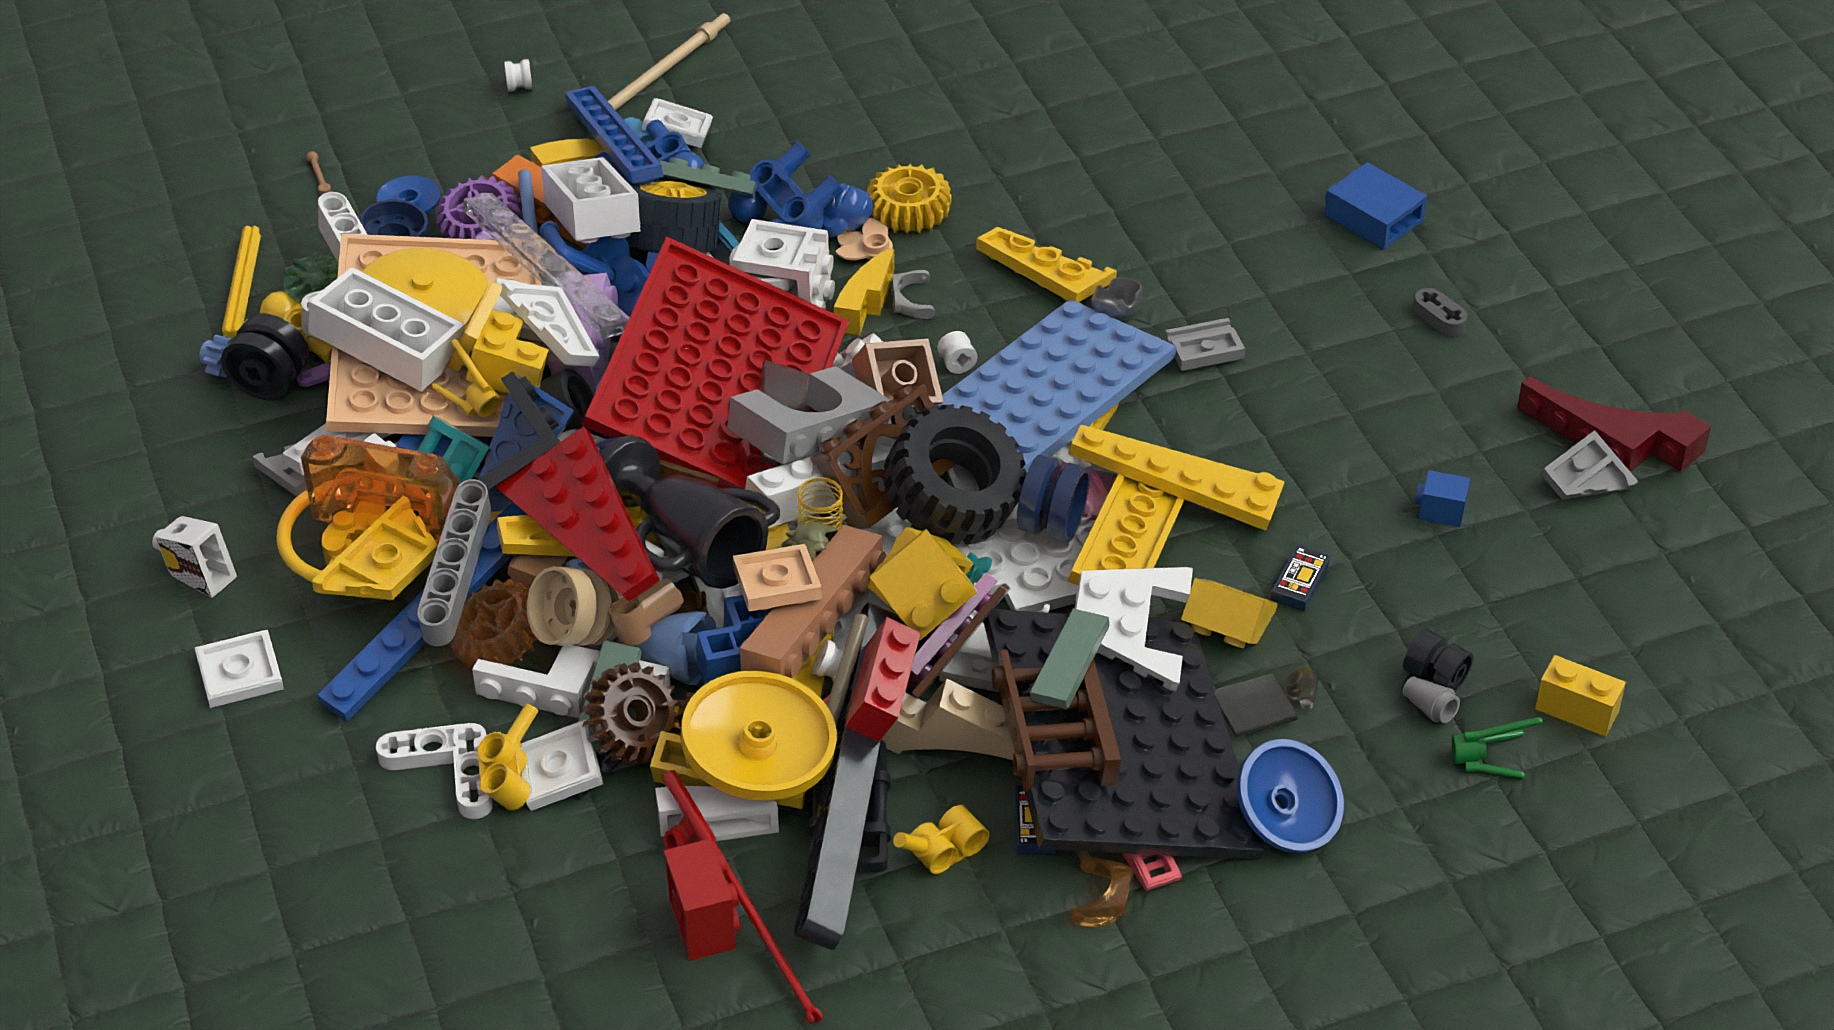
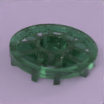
M314 253L313 256L300 260L295 258L292 260L293 264L284 270L283 285L286 293L292 299L302 302V299L305 297L303 296L304 294L321 291L338 278L339 262L332 259V255L329 254L327 257Z

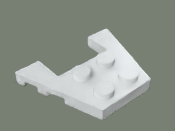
M1193 568L1082 571L1078 581L1074 609L1108 616L1110 626L1097 652L1111 660L1116 656L1133 665L1134 672L1144 677L1150 674L1163 681V687L1176 692L1180 683L1183 656L1145 647L1151 595L1186 603L1190 595Z

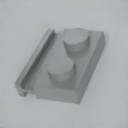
M1229 318L1168 329L1165 333V341L1176 346L1175 360L1181 371L1244 359L1245 347L1234 327L1231 328Z

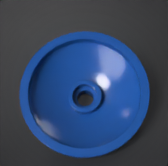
M1289 739L1271 740L1254 749L1245 758L1240 767L1237 778L1239 805L1250 827L1265 842L1286 852L1305 853L1323 846L1336 834L1344 813L1342 788L1333 768L1313 748ZM1275 800L1280 803L1281 808L1276 804Z

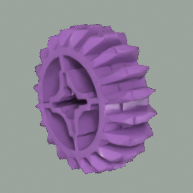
M481 175L478 180L474 181L468 177V181L464 184L457 182L455 189H446V196L439 197L440 203L436 207V224L442 238L474 239L476 234L486 230H494L496 232L506 229L509 240H512V233L519 231V223L522 222V205L516 191H514L512 186L507 187L505 180L497 182L494 176L486 180Z

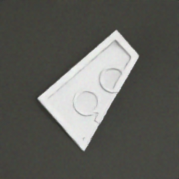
M502 283L503 289L500 296L565 365L595 366L600 356L562 287Z

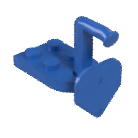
M548 221L543 223L540 227V234L546 240L557 259L570 265L568 277L607 273L611 286L614 285L616 287L618 303L614 306L611 336L618 343L646 283L649 272L641 262L630 257L629 244L624 238L598 237V241L588 243L580 252L566 245L559 234V227L555 222Z

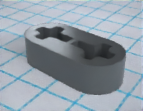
M1423 288L1416 292L1413 311L1419 318L1445 336L1457 337L1465 332L1468 315L1461 306L1442 292L1433 288Z

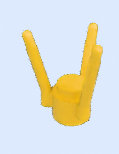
M457 339L452 340V345L475 379V382L466 389V401L437 383L432 384V389L460 406L467 415L470 416L476 412L480 417H488L497 411L502 399L483 379L472 362L471 357L468 356Z

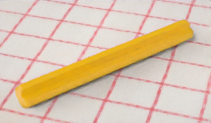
M255 225L253 227L245 226L242 229L222 326L223 336L228 338L236 336L245 318L261 238L260 229Z

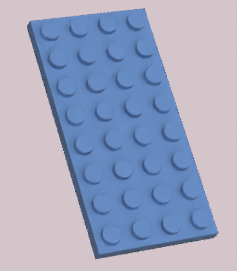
M1069 299L942 395L944 402L941 405L954 404V407L958 409L961 405L973 407V412L980 414L983 411L990 415L989 419L994 423L1000 422L1007 429L1005 433L1009 437L1013 435L1018 443L1017 452H1022L1026 463L1023 469L1028 472L1029 467L1038 454L1051 457L1075 437L1080 425L1090 426L1176 357V346Z

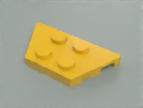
M403 495L312 580L313 591L323 594L393 600L434 560L438 544L433 536L426 532L425 524L420 516L415 515L408 497Z

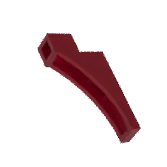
M1531 376L1521 383L1517 408L1576 444L1595 430L1630 472L1651 455L1656 456L1679 471L1684 470L1705 452L1711 430L1710 425L1684 410L1679 413H1654L1614 408L1571 396Z

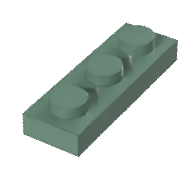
M673 157L669 158V162L660 161L664 178L697 183L718 190L755 197L757 184L755 181L750 180L751 175L737 171H732L731 176L719 174L720 168L701 164L700 169L688 167V161Z

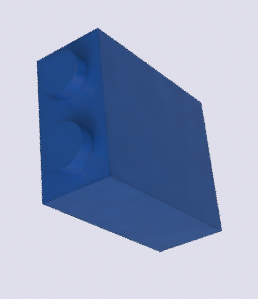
M1367 162L1357 170H1353L1337 184L1330 186L1325 194L1324 215L1378 247L1385 249L1424 221L1427 195Z

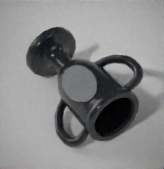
M635 435L619 437L605 446L600 452L625 507H640L642 522L636 531L655 571L671 573L681 569L689 575L698 577L708 587L725 589L739 583L733 568V556L765 551L769 534L768 527L775 524L780 518V507L769 497L750 490L737 488L721 489L703 480L683 475H671L658 479L660 462L656 449L646 439ZM648 534L664 550L669 558H661L646 547L645 539Z

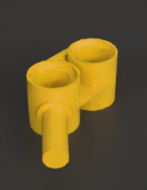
M528 703L524 705L507 734L500 732L489 733L482 739L477 748L480 788L507 810L520 808L530 795L531 787L529 783L520 776L526 767L528 758L526 752L521 749L522 744L520 741L539 710Z
M957 805L949 809L942 816L938 828L932 822H926L918 826L911 834L896 833L893 843L898 848L912 851L931 873L940 874L965 857H970L979 852L988 842L990 834L965 806Z

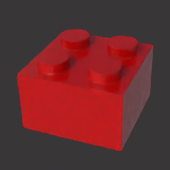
M711 839L664 850L668 900L689 961L736 949L735 932L741 930L739 917L735 907L739 906V901L734 883H726L725 876H728V871L723 853H715Z

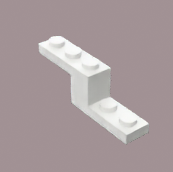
M575 645L562 646L548 675L478 659L472 669L476 694L489 699L519 704L523 707L528 703L537 709L554 712L558 715L580 718L581 709L585 702L583 696L589 690L601 651ZM639 661L641 669L653 666L654 678L660 674L666 675L663 685L665 687L671 686L669 667Z

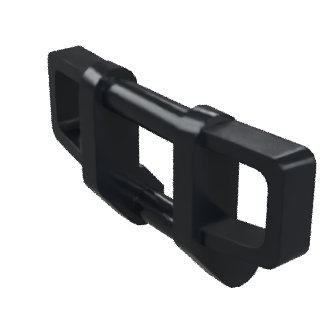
M880 741L877 756L880 758V770H875L870 793L872 794V822H865L861 846H880V854L872 858H858L856 873L884 872L888 868V843L891 841V827L887 824V791L891 788V776L887 772V748L884 741ZM825 775L813 786L812 817L808 820V833L812 837Z

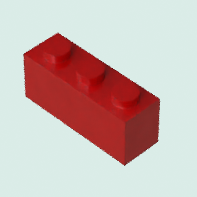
M886 617L868 641L845 727L875 741H881L899 718L920 632Z

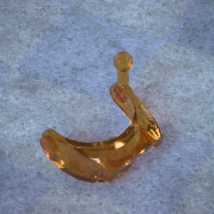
M1079 851L1083 859L1081 860L1080 868L1084 872L1102 875L1112 882L1108 891L1098 901L1083 907L1071 908L1069 917L1074 923L1087 927L1110 924L1116 921L1117 918H1120L1121 915H1124L1126 911L1131 878L1134 875L1133 869L1123 863L1092 858L1088 851Z

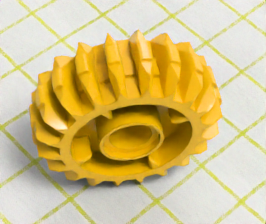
M911 163L905 167L897 164V167L894 169L886 167L884 173H876V177L870 180L867 188V193L873 203V211L870 216L880 221L887 228H893L894 233L902 230L906 234L909 231H916L920 234L924 228L932 230L933 225H941L942 219L947 218L950 210L951 194L948 181L944 180L943 174H936L934 168L924 169L923 164L918 167H913Z

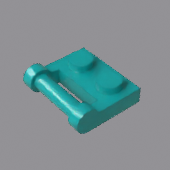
M433 415L428 423L430 429L408 468L402 469L399 478L450 506L457 486L463 481L472 479L488 451L489 445ZM445 435L452 440L428 481L421 477L420 474L441 436Z

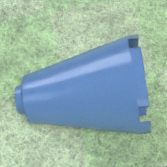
M700 611L671 614L650 628L651 635L646 641L633 647L640 648L642 651L641 661L669 667L670 678L687 685L699 686L704 682L697 664V632L717 629L715 620L712 616H706L707 613ZM618 637L612 641L621 644Z

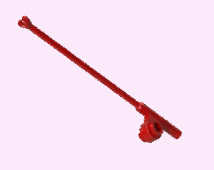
M675 770L666 772L662 779L684 814L679 825H674L670 830L666 831L664 835L666 850L711 839L715 853H721L715 843L716 837L677 772ZM726 861L728 876H725L728 883H734L739 902L803 1006L806 1021L812 1024L816 1018L817 1022H821L823 1019L822 1012L810 1002Z

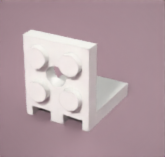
M755 219L751 220L732 259L734 268L747 273L797 280L798 297L825 310L827 300H832L834 295L835 282L830 280L834 259L833 255H829L827 230ZM778 248L779 250L772 251L769 249Z

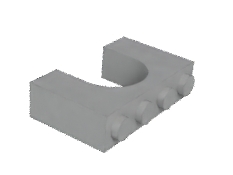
M834 366L810 374L806 405L818 412H803L788 408L757 389L731 397L727 429L781 464H786L817 454L820 451L818 448L819 444L833 436L839 438L845 434L843 427L859 418L863 421L869 416L868 409L882 401L888 403L891 400Z

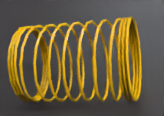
M822 477L812 478L802 483L797 494L799 523L827 522L823 524H833V527H837V531L838 529L840 530L843 526V492L841 486L834 480ZM816 481L829 482L831 484H834L838 488L836 489L835 487L830 485L818 484L808 487L807 489L803 490L800 494V491L803 489L804 486ZM815 486H829L840 494L839 497L836 493L829 490H816L800 498L804 491ZM817 491H827L839 498L837 500L830 496L818 495L802 501L805 496ZM819 496L829 497L837 501L836 503L815 501L808 505L805 504L809 499ZM817 502H828V503L833 504V505H831V506H829V507H828V506H817V507H811V506H809L810 504L817 503ZM816 513H820V514L828 513V514H831L832 516H830V517H813V516H810V515L816 514Z

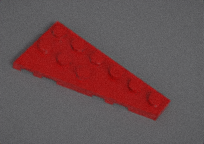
M582 427L517 473L495 486L503 495L515 503L523 512L529 515L585 565L597 573L626 600L631 601L660 581L591 433L585 427Z

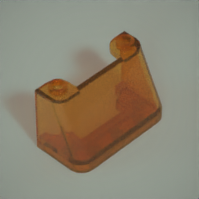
M322 435L311 440L301 456L314 520L330 522L333 518L332 513L346 508L347 512L354 513L360 501L392 506L404 495L408 497L412 510L421 512L419 516L425 526L428 527L430 525V534L436 542L440 540L455 490L462 483L448 463L439 455L336 436Z

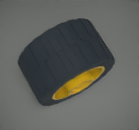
M654 179L653 182L645 185L628 183L638 193L640 231L630 233L629 237L624 238L629 246L659 253L667 236L702 253H708L717 247L722 196L716 189L697 183L668 179Z

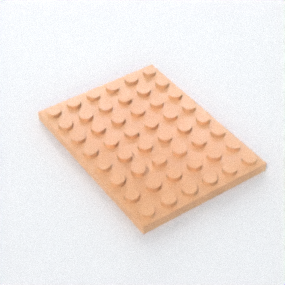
M341 234L338 277L351 267L362 271L375 259L394 251L409 248H431L454 253L467 259L481 270L488 283H496L497 278L542 286V242ZM519 338L521 341L531 342L541 347V342ZM332 346L326 431L426 435L430 429L428 423L434 415L471 436L493 437L495 436L508 393L493 389L502 399L497 411L488 417H480L476 412L469 416L460 406L432 389V384L437 383L466 401V389L473 382L466 380L468 369L464 363L459 372L447 367V364L443 373L421 392ZM472 348L471 352H470L469 355H468V356H470V357H471V355H472L473 348Z

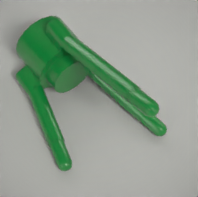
M1536 717L1484 730L1452 734L1451 748L1454 764H1464L1465 772L1479 771L1523 779L1525 774L1522 771L1479 763V759H1486V743L1523 737L1524 731L1521 729L1540 725L1543 723V719Z

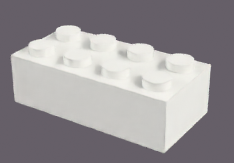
M604 157L541 166L544 203L576 241L592 243L598 241V237L605 236L626 238L631 235L630 233L640 231L638 193Z

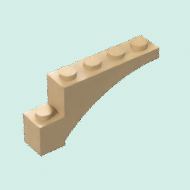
M949 679L942 683L927 703L905 692L899 718L881 739V741L886 743L887 749L897 754L904 750L946 749L989 754L1012 760L1013 753H1015L1004 707Z

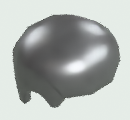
M1113 278L1107 289L1103 290L1101 285L1097 286L1091 298V306L1096 312L1104 313L1119 321L1131 319L1141 308L1143 286L1138 281L1130 278Z

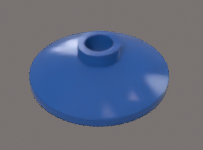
M402 176L390 180L379 189L377 202L391 199L404 200L418 205L427 214L439 204L441 193L438 185L426 177Z

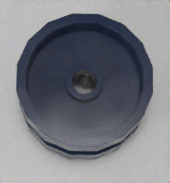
M1038 454L1028 469L1021 490L1017 510L1018 529L1040 534L1046 528L1049 538L1069 543L1079 528L1086 507L1090 488V469L1068 463L1061 470L1058 459Z

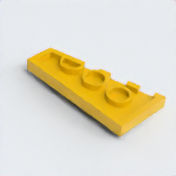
M996 227L977 238V250L1013 269L1014 272L1036 282L1039 286L1061 296L1065 301L1070 299L1080 302L1093 295L1098 285H1101L1103 289L1110 285L1113 278H1116L1117 270L1106 267L1102 271L1091 267L1092 261L1079 257L1077 261L1063 257L1062 250L1052 246L1036 247L1034 246L1035 240L1000 227Z

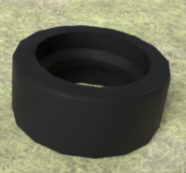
M566 368L543 380L540 386L542 391L575 411L563 432L585 427L581 424L594 394L583 377L575 370Z

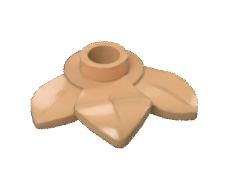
M871 217L863 224L862 231H845L837 236L841 247L836 250V255L846 260H860L864 258L871 260L884 250L893 249L892 242L888 237V228L880 221Z

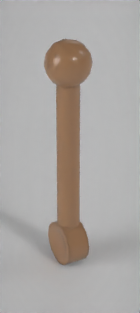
M310 151L306 155V159L312 164L318 179L319 194L331 192V186L325 183L318 165V154Z

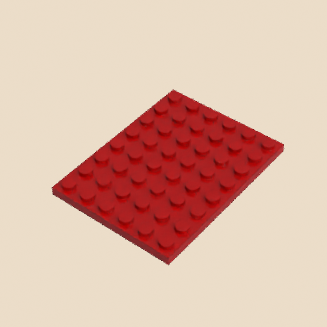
M666 236L581 425L614 440L628 435L642 437L656 449L660 461L722 489L737 488L745 490L747 476L785 464H781L727 429L731 397L758 389L788 408L815 413L816 410L806 405L810 374L833 366L849 320Z

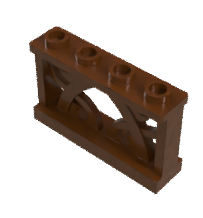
M908 383L891 393L893 396L891 401L888 403L882 401L868 409L869 416L863 421L859 418L843 427L845 434L839 438L833 436L819 444L818 448L820 451L810 458L813 465H817L824 478L834 480L841 486L843 492L842 508L847 517L844 520L847 526L861 530L871 528L897 508L896 505L890 504L886 495L889 489L885 488L882 492L878 488L879 481L872 482L874 477L883 479L885 473L883 469L872 470L873 451L878 437H887L895 440L898 438L903 427L908 423L902 417V412L906 406L913 407L916 414H921L924 409L934 406L926 393L927 388L924 384L911 387ZM891 417L892 424L883 423ZM858 440H860L859 447L854 444ZM847 452L850 455L851 462L842 465L849 470L856 469V477H847L843 474L838 465V458L841 453ZM944 458L930 459L931 465L938 476L957 463ZM827 482L828 485L838 489L834 484ZM857 484L860 501L850 485ZM830 487L831 491L840 497L839 492Z

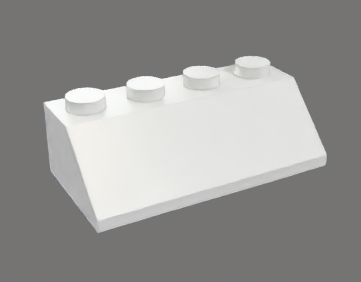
M353 267L349 268L309 301V334L421 392L443 373L455 349L452 345V340L457 339L459 341L464 331L465 324Z

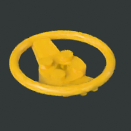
M369 472L350 473L323 480L299 494L283 512L276 533L278 551L283 561L294 573L312 582L322 570L305 563L296 554L291 543L293 524L308 505L329 493L356 487L349 510L337 512L333 516V522L327 526L322 534V549L325 564L328 566L387 511L388 490L408 497L409 501L417 508L420 518L425 524L426 532L434 536L435 515L428 499L413 485L386 474Z

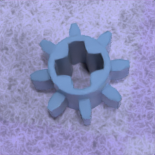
M214 335L213 341L207 340L204 342L200 350L199 359L202 364L207 365L205 373L227 378L222 369L220 358L223 349L232 338Z

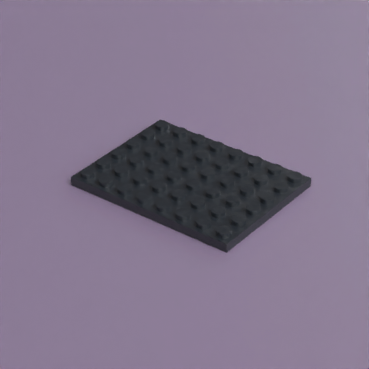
M994 609L983 622L994 666H998L1000 650L1007 649L1012 669L1043 667L1070 614ZM1148 620L1146 648L1183 656L1180 683L1176 692L1163 687L1164 682L1150 674L1144 677L1134 672L1133 665L1116 656L1111 660L1096 652L1094 662L1121 756L1117 785L1101 786L1097 771H1092L1091 767L1035 771L1033 788L1029 792H1025L1039 849L1260 859L1265 850L1263 842L1246 821L1239 805L1237 778L1240 769L1197 632L1193 631L1191 623ZM1034 683L1016 684L1019 697L1031 696L1030 691ZM1075 709L1023 712L1026 726L1082 722L1083 719L1082 713L1076 712ZM1083 738L1030 741L1034 755L1088 752L1091 748L1089 741H1084Z

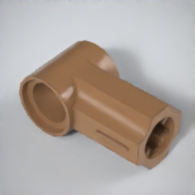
M664 578L631 601L620 598L610 605L609 614L621 644L634 646L646 641L651 635L650 628L681 607V604L684 602L682 594L672 581Z

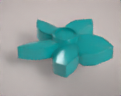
M970 552L967 557L974 564L966 576L974 584V582L977 583L984 573L989 571L992 559L989 557L978 558Z

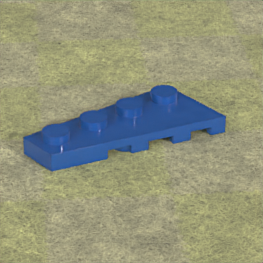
M534 386L541 397L535 402L539 408L545 405L560 426L555 430L558 437H560L575 411ZM510 392L504 403L500 415L501 418L495 436L492 438L489 453L479 478L540 439ZM488 492L491 512H502L512 502L502 493L494 496Z

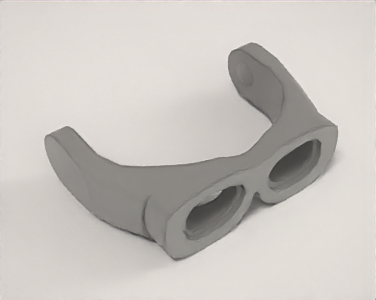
M916 270L891 274V296H893L894 313H901L921 319H929L934 316L933 306L914 304L900 293L909 284L927 283L930 280L928 271Z

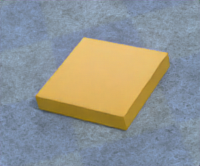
M494 282L489 283L459 339V343L468 355L478 340L503 289L502 286ZM454 349L447 367L459 372L464 362L456 349Z

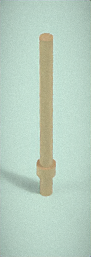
M723 13L711 23H704L697 29L694 36L608 100V103L616 111L703 43L708 44L716 38L718 32L730 23L729 16Z

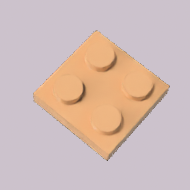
M805 544L733 556V568L748 611L768 610L772 607L803 604L808 601L822 599V586Z

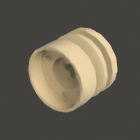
M556 566L546 568L535 577L529 589L527 599L528 622L533 634L543 643L560 646L575 644L578 646L600 647L603 645L604 640L612 642L617 637L609 614V607L613 602L624 597L591 569Z

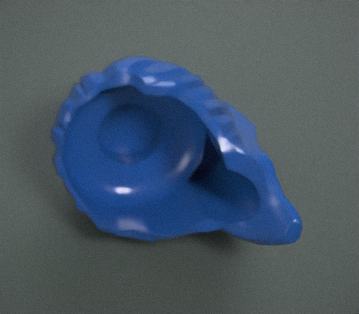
M841 183L840 185L844 190L840 191L824 208V223L820 230H827L828 237H834L843 234L845 231H854L863 226L873 211V203L867 192Z

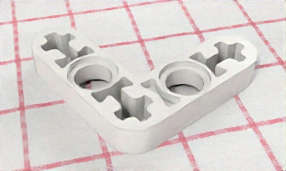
M465 723L391 732L383 735L377 741L376 751L379 764L388 770L454 763L456 798L459 812L466 818L479 819L489 814L492 810L493 799L480 788V773L473 776L463 773V770L469 766H479L477 748L482 739L487 736L485 729L481 725ZM468 740H474L475 752H467L466 745ZM430 742H438L442 744V746L435 751H426L422 749L424 745ZM410 746H415V752H411ZM397 749V753L392 754L391 750ZM477 789L478 801L471 802L470 790Z

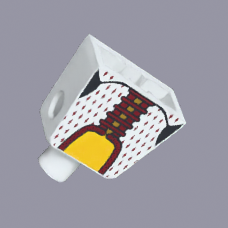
M182 516L165 529L158 530L153 536V547L161 551L169 573L211 598L237 577L218 524Z

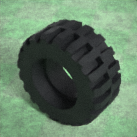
M954 404L941 405L939 409L936 406L924 409L921 414H915L906 426L903 427L886 457L883 482L885 488L889 489L886 495L890 504L897 506L896 513L903 521L907 519L912 524L910 528L922 532L927 529L930 534L944 538L952 545H959L961 541L969 545L978 543L980 539L991 537L1007 520L1019 502L1023 483L1027 475L1026 470L1023 469L1026 463L1022 452H1017L1019 445L1013 435L1009 437L1005 433L1006 427L1000 422L994 423L989 419L990 415L983 411L980 414L973 412V407L961 405L958 409L954 407ZM944 458L959 463L973 475L980 491H963L947 484L937 475L930 459Z

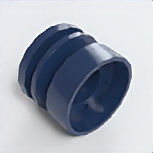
M396 199L383 200L369 205L361 212L359 221L367 235L429 237L426 212L411 202Z

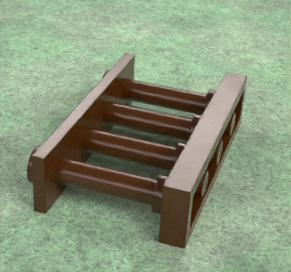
M1000 650L998 666H992V685L994 689L1000 690L1015 752L1012 759L1013 771L1015 776L1021 777L1024 792H1029L1033 788L1035 771L1091 767L1092 771H1097L1101 786L1117 785L1121 756L1094 658L1068 708L1081 712L1082 722L1026 726L1023 712L1065 709L1031 701V696L1019 697L1016 684L1035 683L1043 667L1012 669L1008 650ZM1083 738L1084 741H1089L1091 747L1088 752L1034 755L1030 741Z

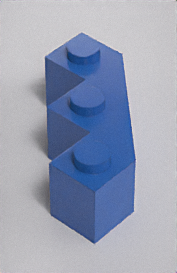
M743 595L724 598L723 628L697 632V664L704 685L726 674L741 672L740 647L774 607L768 610L748 611Z

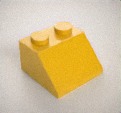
M927 529L869 576L903 622L909 628L921 633L919 640L923 639L977 594L973 583Z
M1195 578L1181 620L1191 623L1194 632L1210 636L1211 632L1215 631L1225 635L1223 642L1244 648L1246 643H1258L1274 615L1278 603L1211 580Z

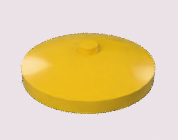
M409 248L394 251L375 259L361 271L465 324L464 328L489 285L481 270L467 259L454 253L431 248Z
M742 671L718 677L702 686L692 696L683 714L680 738L683 753L688 763L705 782L735 797L757 801H772L798 795L814 786L823 778L834 758L837 730L834 718L827 705L815 692L804 684L776 673Z

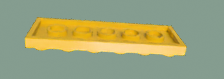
M1118 474L1071 570L1068 582L1078 585L1081 572L1088 570L1154 568L1185 499Z

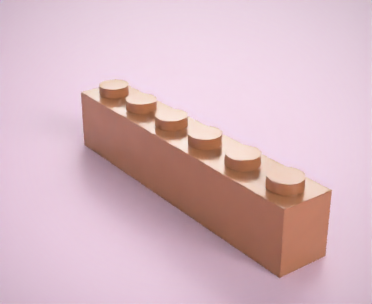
M843 525L826 545V549L822 550L812 562L822 586V599L808 601L803 604L774 607L740 647L741 672L765 671L789 678L797 676L801 665L810 655L816 652L819 643L827 634L833 631L840 617L850 610L857 596L867 589V585L871 580L869 576L886 558V552L883 551V535Z

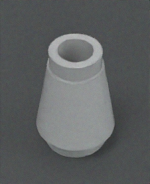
M1415 676L1409 678L1403 687V695L1433 722L1441 721L1442 723H1447L1458 712L1460 699L1451 688L1419 679Z

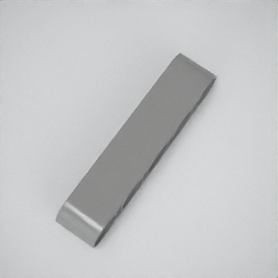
M476 479L463 481L455 490L418 607L417 616L422 637L426 643L432 646L446 645L455 636L491 518L488 489L483 482Z

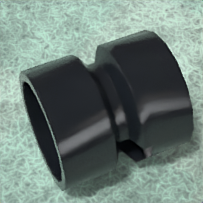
M1424 629L1411 643L1404 658L1403 669L1419 679L1425 680L1429 678V682L1451 688L1456 692L1466 680L1473 665L1474 656L1473 653L1454 643L1447 646L1446 638L1430 629Z

